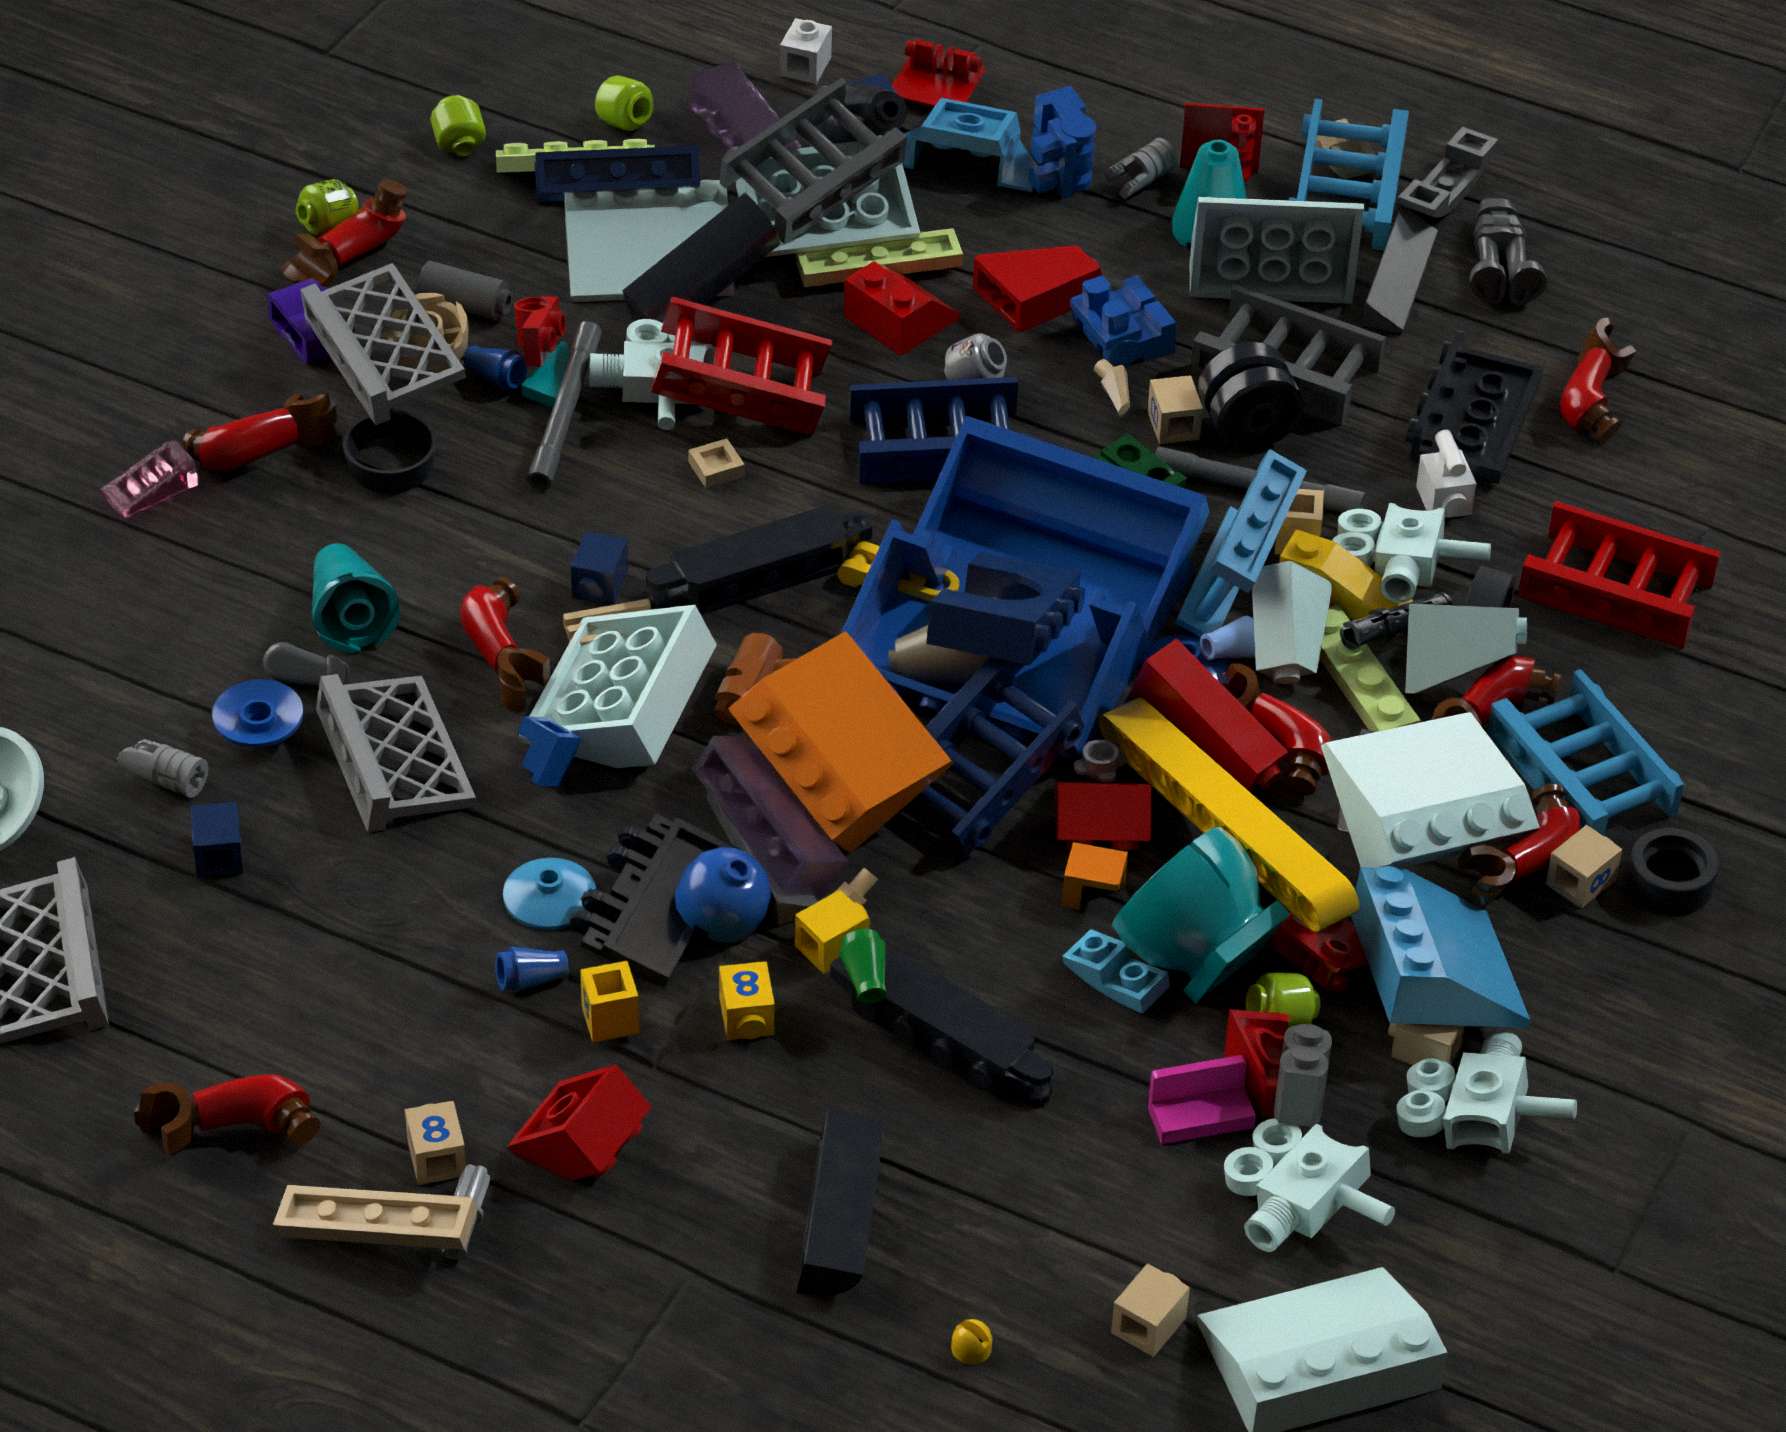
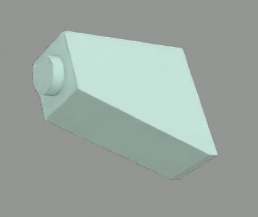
M1292 561L1262 567L1252 587L1256 671L1273 678V681L1278 684L1296 683L1300 681V676L1317 673L1332 592L1330 581Z
M1409 604L1405 693L1421 692L1516 654L1518 644H1526L1527 618L1519 617V608Z

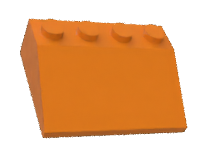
M846 631L762 678L728 708L831 840L849 853H852L954 764Z

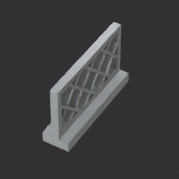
M393 263L322 292L316 283L300 289L305 319L375 426L391 419L389 409L466 378L464 367ZM388 280L394 285L390 295L372 291L374 286ZM344 298L357 300L352 310L335 307L333 303ZM366 302L385 305L381 315L362 312ZM394 307L410 310L412 314L409 320L390 318ZM360 323L375 327L369 337L354 334L352 330L355 324ZM384 328L403 332L398 342L379 338ZM412 334L430 338L426 348L407 343ZM373 350L393 354L388 363H383L370 359ZM402 355L421 359L416 369L398 366L397 364ZM430 361L445 363L449 366V369L439 373L425 371ZM392 376L411 380L408 386L393 392L388 387Z
M338 674L320 677L316 711L367 832L385 830L388 818L474 807L476 796L422 676L342 685ZM414 692L418 700L412 706L394 697L396 694ZM364 698L376 704L369 711L353 704L352 700ZM384 708H387L404 717L399 723H396L379 714ZM414 720L430 727L431 731L425 736L407 727ZM369 726H373L389 735L384 741L367 735L365 731ZM399 738L417 747L410 754L392 745ZM426 751H429L444 758V762L439 767L421 759V756ZM384 756L402 764L397 772H394L379 765L378 762ZM411 769H414L431 778L423 785L406 777ZM439 782H443L456 788L459 793L444 794L434 788ZM398 787L416 796L414 799L394 801L391 793Z
M75 857L57 862L58 874L0 889V906L10 908L0 919V939L3 937L15 942L5 955L0 957V979L6 972L20 977L8 992L0 990V1019L11 1007L25 1012L17 1022L0 1027V1044L85 1020L90 1031L109 1026L88 887ZM55 892V897L44 910L30 905L37 896ZM22 914L35 919L23 934L10 929ZM47 925L60 929V932L48 945L36 940V937ZM27 948L40 953L28 969L15 963ZM52 959L65 964V967L54 979L40 974ZM32 983L45 988L33 1004L19 998ZM57 994L71 999L72 1007L55 1012L45 1010Z

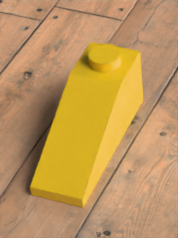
M1296 529L1280 555L1279 563L1292 561L1330 581L1332 592L1329 607L1339 604L1350 619L1356 620L1366 617L1371 610L1377 608L1391 609L1405 604L1394 603L1386 599L1380 588L1383 577L1337 542Z

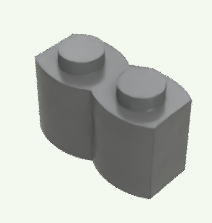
M1300 1024L1298 1026H1291L1285 1032L1273 1110L1274 1117L1279 1123L1313 1127L1321 1120L1332 1038L1327 1030H1322L1316 1025Z

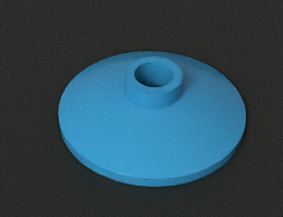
M541 858L521 865L510 874L504 885L503 900L508 913L519 923L539 930H558L571 926L569 918L573 912L578 909L585 910L580 899L584 892H587L590 888L596 889V885L589 872L577 863L561 858Z

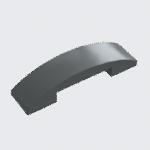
M1462 127L1447 143L1444 158L1422 182L1414 179L1398 196L1397 204L1432 217L1439 218L1445 216L1465 198L1475 185L1497 147L1498 139Z

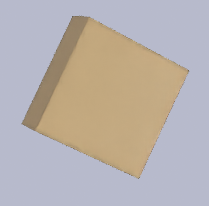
M727 438L688 450V462L705 489L744 477V463Z

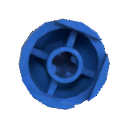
M719 847L698 855L683 871L675 890L676 908L684 922L692 929L697 925L700 929L709 932L706 938L715 942L734 943L749 938L764 920L771 899L768 875L761 863L744 851L728 847Z

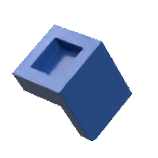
M524 716L517 733L529 739L532 743L523 760V767L534 773L531 781L538 786L560 787L582 738L549 718Z

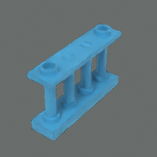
M1315 99L1312 114H1304L1301 137L1308 139L1297 198L1289 197V201H1307L1308 191L1371 199L1370 203L1377 204V209L1369 208L1368 212L1364 211L1362 227L1366 228V232L1373 233L1371 249L1384 251L1391 231L1409 111L1393 109L1391 125L1383 124V127L1380 128L1320 120L1322 99ZM1319 135L1380 143V148H1387L1386 152L1378 151V155L1318 148L1316 145ZM1313 163L1375 171V175L1382 176V180L1366 183L1314 176L1311 173Z
M1268 450L1257 469L1239 510L1230 506L1174 623L1200 638L1203 634L1211 633L1222 627L1239 588L1249 593L1255 584L1307 470L1276 452Z
M1581 669L1573 672L1569 698L1526 715L1519 712L1507 698L1491 704L1487 735L1534 790L1550 784L1563 786L1565 796L1562 799L1567 801L1568 807L1578 810L1582 824L1581 829L1588 825L1604 836L1608 818L1653 800L1669 818L1678 815L1684 786L1680 776L1675 770L1667 766L1606 698L1601 687L1593 683ZM1575 714H1578L1589 726L1588 729L1552 743L1544 741L1535 731ZM1601 742L1615 756L1578 772L1569 770L1561 760L1563 757ZM1627 771L1641 785L1602 802L1595 799L1586 789L1589 786Z

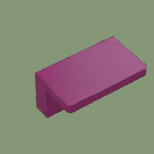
M1243 1055L1154 1070L1151 1073L1148 1110L1161 1145L1254 1128L1256 1115L1244 1087L1247 1063Z

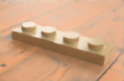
M287 1185L273 1227L278 1237L465 1250L478 1208L473 1197Z

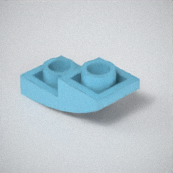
M1092 929L1063 955L1064 964L1089 985L1114 1001L1142 1014L1170 987L1168 972L1130 958L1129 948L1123 941Z

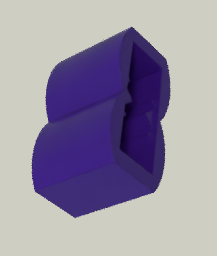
M312 278L267 294L268 317L276 331L284 339L288 340L297 357L305 364L330 356L304 315L300 289L316 283L321 292L328 289L327 287H321Z

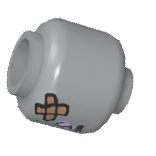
M982 333L971 335L954 343L947 350L944 368L947 380L1004 377L1007 355L1001 343L996 339Z

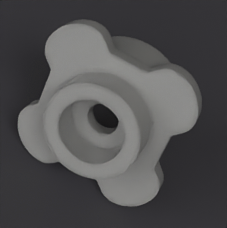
M1093 740L1083 747L1082 759L1074 762V771L1079 775H1087L1093 780L1110 783L1116 779L1117 769L1126 764V757L1123 753L1119 752L1117 746L1112 742Z

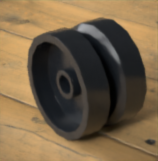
M1249 342L1234 345L1214 357L1206 365L1199 377L1198 393L1222 442L1233 449L1250 451L1266 448L1285 438L1295 429L1303 415L1304 399L1280 351L1269 344Z

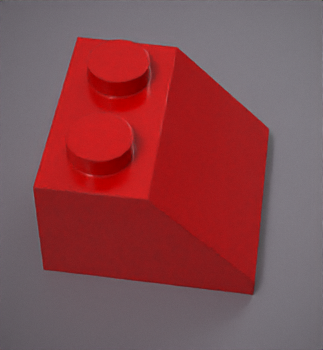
M875 261L844 279V317L900 356L959 320V312L904 275Z
M1054 782L1055 836L1058 840H1066L1067 849L1072 848L1073 842L1093 846L1094 840L1112 841V849L1139 850V841H1150V785L1143 783Z
M614 1064L559 1081L507 1147L513 1154L571 1181L591 1175L597 1178L605 1174L615 1164L617 1158L614 1155L619 1148L632 1140L641 1131L642 1124L640 1122L652 1106L621 1069Z

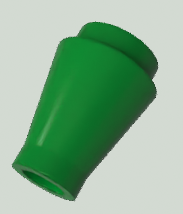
M859 929L848 933L842 939L839 955L857 991L858 999L860 1002L868 1004L881 1001L887 994L885 988L886 943L872 929Z

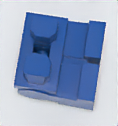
M1072 86L1037 95L1035 97L1034 124L1036 127L1033 128L1031 155L1038 164H1045L1029 169V181L1038 193L1055 189L1059 196L1065 199L1073 196V193L1083 192L1091 186L1096 123L1093 119L1086 116V105Z
M1138 275L1123 280V288L1114 292L1111 291V284L1104 276L1087 280L1082 283V294L1070 298L1073 321L1083 330L1085 336L1097 351L1103 355V358L1114 367L1123 365L1125 368L1140 358L1146 362L1175 353L1176 321L1158 300L1155 301V296Z

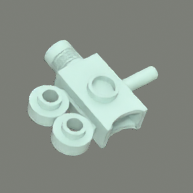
M652 319L637 320L627 328L626 341H624V355L619 354L618 356V354H615L614 356L612 354L611 356V354H608L607 356V354H604L603 356V354L590 353L589 387H602V385L606 387L607 385V388H610V386L611 388L613 386L617 388L618 386V388H623L622 402L658 403V426L661 429L669 430L675 425V404L691 403L651 393V389L663 352L673 354L675 336L661 332L662 323ZM692 341L689 359L711 364L712 344Z
M1389 503L1384 522H1381V518L1377 513L1367 509H1352L1342 513L1338 518V535L1332 540L1368 567L1375 562V572L1383 577L1380 586L1381 592L1386 599L1394 603H1405L1411 600L1417 585L1431 587L1439 556L1489 561L1491 544L1443 539L1445 508L1418 511L1404 509L1394 503Z
M1494 1030L1486 1035L1480 1054L1463 1052L1457 1074H1455L1453 1067L1449 1063L1435 1058L1423 1059L1414 1064L1407 1072L1409 1094L1399 1100L1397 1116L1400 1129L1409 1136L1428 1137L1437 1134L1444 1128L1447 1149H1454L1460 1145L1480 1144L1498 1148L1502 1153H1510L1520 1115L1575 1119L1577 1101L1573 1099L1526 1096L1528 1078L1525 1057H1520L1522 1043L1515 1034L1509 1031Z
M1275 1118L1260 1123L1253 1132L1254 1147L1237 1149L1229 1154L1224 1162L1227 1187L1239 1195H1257L1258 1210L1245 1223L1244 1229L1249 1240L1256 1247L1266 1252L1274 1251L1294 1230L1312 1238L1342 1206L1386 1226L1391 1223L1395 1215L1394 1207L1358 1191L1361 1185L1371 1176L1369 1148L1363 1145L1353 1147L1341 1144L1324 1134L1322 1126L1315 1124L1302 1138L1301 1129L1298 1125L1279 1123Z

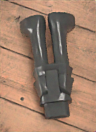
M1488 198L1482 200L1476 215L1477 223L1473 231L1474 245L1480 262L1471 270L1469 278L1471 291L1478 299L1487 304L1496 305L1502 302L1506 291V275L1504 268L1499 264L1500 259L1507 260L1508 293L1511 304L1523 305L1535 300L1544 292L1547 286V277L1544 268L1537 261H1526L1527 233L1518 220L1517 209L1511 206V202L1508 199Z

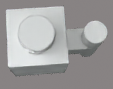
M1442 430L1435 436L1440 452L1420 455L1416 487L1427 511L1445 508L1444 518L1472 515L1476 489L1475 479L1462 450H1458L1449 430Z

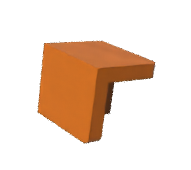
M1073 842L1064 874L1062 907L1080 910L1086 886L1111 891L1123 889L1126 879L1128 852Z

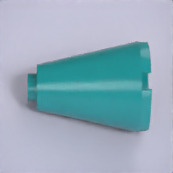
M1212 140L1199 148L1174 211L1172 232L1178 242L1187 247V242H1192L1198 197L1247 199L1238 150L1224 140Z
M337 543L324 547L318 552L314 560L312 622L321 640L335 650L349 653L361 652L360 647L368 646L374 643L375 647L383 643L396 629L401 615L398 595L394 587L349 546Z

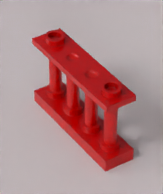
M676 297L671 298L661 326V332L675 336L673 354L663 352L652 382L651 393L810 436L814 435L825 407L826 395L810 391L812 373L821 375L832 346V340ZM692 341L712 344V346L716 347L713 365L689 359ZM732 351L756 358L753 376L730 370ZM772 362L796 369L794 387L770 380Z
M1555 501L1548 538L1555 541L1546 559L1528 554L1522 567L1518 597L1684 649L1689 639L1695 606L1687 604V601L1696 584L1709 588L1713 587L1721 552ZM1572 545L1596 552L1587 572L1562 565ZM1613 558L1638 565L1628 585L1603 578ZM1654 571L1679 578L1670 598L1645 591Z

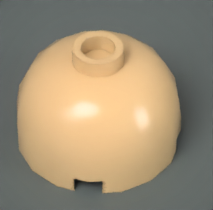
M438 293L416 294V298L460 361L467 350L469 332L468 318L462 305L457 301L456 306L446 302L445 295ZM398 308L390 318L408 321L412 312ZM384 328L386 340L399 341L403 332ZM412 334L407 344L426 348L430 338ZM402 355L398 364L403 367L416 369L421 359ZM430 361L425 371L439 373L449 369V366L445 363Z

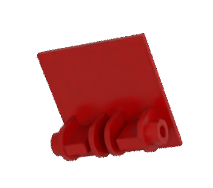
M916 38L915 41L908 40L906 44L905 55L909 56L893 82L892 87L906 103H914L934 108L940 98L967 103L985 73L986 67L982 66L983 59L977 57L975 52L955 50L954 47L949 46L944 57L943 44H938L934 51V43Z
M1185 102L1180 168H1192L1198 150L1203 144L1212 140H1224L1238 150L1245 185L1250 179L1251 173H1258L1265 108Z
M1289 912L1290 915L1269 940L1272 942V949L1292 962L1295 967H1303V973L1307 976L1313 975L1312 979L1326 991L1343 992L1350 981L1346 976L1347 971L1369 965L1355 926L1346 919H1343L1321 931L1313 932L1293 913Z

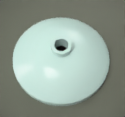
M0 727V851L18 839L30 825L39 808L44 788L43 767L36 750L19 734Z

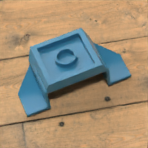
M940 98L922 126L904 134L907 137L904 162H902L904 168L913 169L926 142H929L938 149L960 148L969 150L971 154L979 157L1000 156L997 186L1032 192L1034 187L1029 181V169L1038 166L1020 141L1021 130L1017 112Z

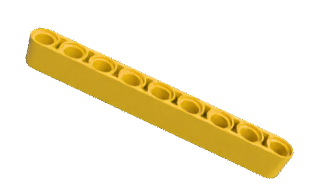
M1138 697L1099 716L1098 724L1104 740L1110 741L1117 746L1119 752L1125 755L1126 763L1203 833L1212 828L1222 827L1238 840L1257 868L1259 884L1313 932L1321 931L1358 912L1359 900L1351 882L1145 699Z

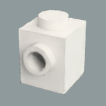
M795 18L780 44V76L817 84L831 59L832 26L816 23L812 20Z

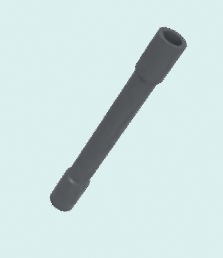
M584 321L578 325L569 352L570 358L541 444L535 452L527 476V482L535 489L546 490L552 485L560 461V451L590 364V353H596L602 335L601 328L593 322Z
M1158 446L1155 453L1174 472L1179 471L1187 479L1196 478L1248 490L1257 472L1254 469L1197 457L1195 454ZM1303 480L1299 489L1324 491L1323 509L1339 513L1352 509H1363L1365 492L1331 484L1321 485Z

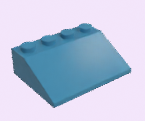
M1380 866L1378 868L1360 867L1355 889L1359 900V910L1351 915L1390 1023L1529 1028V1015L1487 911L1407 869H1398L1393 866Z

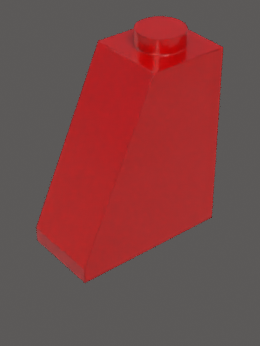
M1078 246L980 254L974 257L973 289L1018 333H1021L1072 311L1070 308V298L1082 294V283L1102 276V271L1098 262L1090 258Z

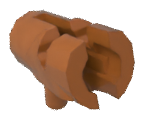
M751 633L745 636L732 663L726 670L727 677L722 680L714 698L718 700L714 708L716 716L726 723L740 725L728 708L762 678L798 658L782 659L784 654L781 645L768 634Z

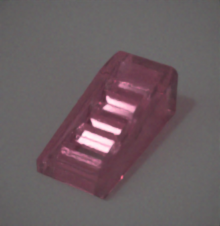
M173 439L155 449L101 488V495L125 519L198 485L195 461ZM130 491L134 496L129 499L124 493Z

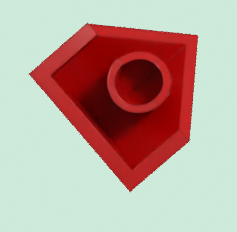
M1229 1009L1224 1058L1238 1055L1245 1057L1247 1069L1244 1087L1249 1100L1262 1116L1273 1118L1280 1059L1290 1015Z

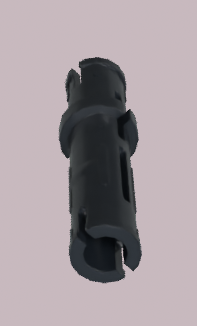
M1438 592L1429 597L1408 602L1391 609L1377 608L1371 610L1366 617L1344 622L1342 624L1343 627H1340V638L1344 646L1351 650L1371 642L1385 643L1391 641L1396 634L1408 631L1409 604L1453 606V602L1448 594Z

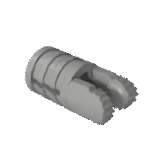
M1156 138L1135 153L1104 171L1103 175L1109 182H1112L1125 173L1128 174L1131 180L1119 192L1125 200L1167 172L1174 170L1178 164L1177 154L1167 140Z
M141 740L137 742L138 744L134 745L135 748L131 746L119 753L117 758L118 764L124 771L146 779L152 784L171 789L173 792L182 793V795L189 798L199 794L208 776V763L205 759L154 741Z

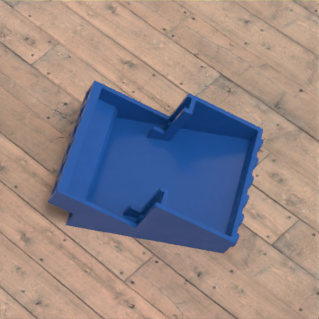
M966 416L914 534L905 533L899 521L891 520L841 634L846 631L902 700L906 699L917 703L922 711L936 716L963 685L923 684L892 673L888 650L896 649V639L928 625L931 605L930 601L898 591V584L901 579L909 581V573L911 572L926 578L924 587L942 590L950 586L944 580V574L947 570H950L959 579V592H965L968 563L979 552L1081 572L1079 587L1085 588V600L1081 613H1076L1073 616L1068 627L1065 626L1061 630L1058 639H1053L1049 643L1047 651L1045 653L1042 652L1031 665L1010 661L1017 681L1014 687L1056 715L1070 700L1078 705L1085 728L1082 730L1081 736L1075 745L1065 749L1057 757V760L1066 761L1067 757L1081 760L1083 747L1088 742L1093 741L1100 731L1098 724L1099 716L1113 709L1140 665L1145 651L1157 637L1194 575L1190 558L1210 513L1206 496ZM1006 702L998 703L985 717L990 723L1023 745L1026 742L1031 744L1044 730L1043 727Z

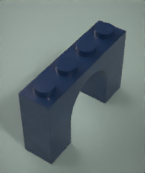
M979 552L968 563L965 592L943 588L931 601L926 644L1031 665L1042 652L1045 653L1047 651L1049 643L1053 639H1058L1061 630L1065 626L1068 627L1073 616L1076 613H1081L1085 600V588L1079 587L1081 572Z

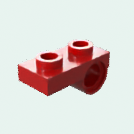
M529 297L521 299L514 304L518 346L524 348L525 367H542L550 352H554L560 336L565 334L566 317L563 311H559L558 297Z

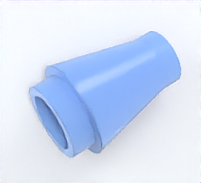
M1242 616L1211 633L1203 634L1200 638V649L1203 656L1207 660L1217 658L1255 659L1254 618Z

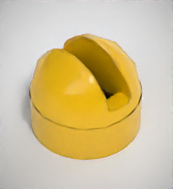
M969 1319L964 1320L956 1327L952 1335L951 1345L954 1357L962 1363L971 1365L982 1363L988 1359L992 1351V1335L984 1322Z

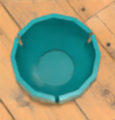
M1216 827L1192 841L1190 845H1187L1159 869L1119 911L1112 926L1124 944L1148 964L1188 973L1191 980L1183 991L1197 1004L1255 958L1290 913L1278 900L1267 909L1262 906L1256 866L1238 840L1222 827Z

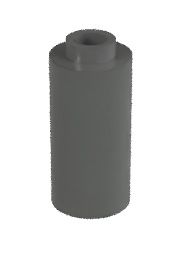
M428 261L424 265L418 279L417 294L438 293L445 295L446 302L456 306L457 301L462 305L465 313L497 321L502 315H507L512 306L513 292L509 291L508 282L434 261Z

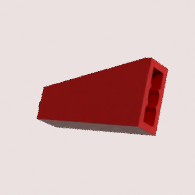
M1177 638L1145 660L1125 703L1138 697L1145 699L1250 793L1258 787L1264 791L1278 780L1282 774L1279 767L1288 751Z

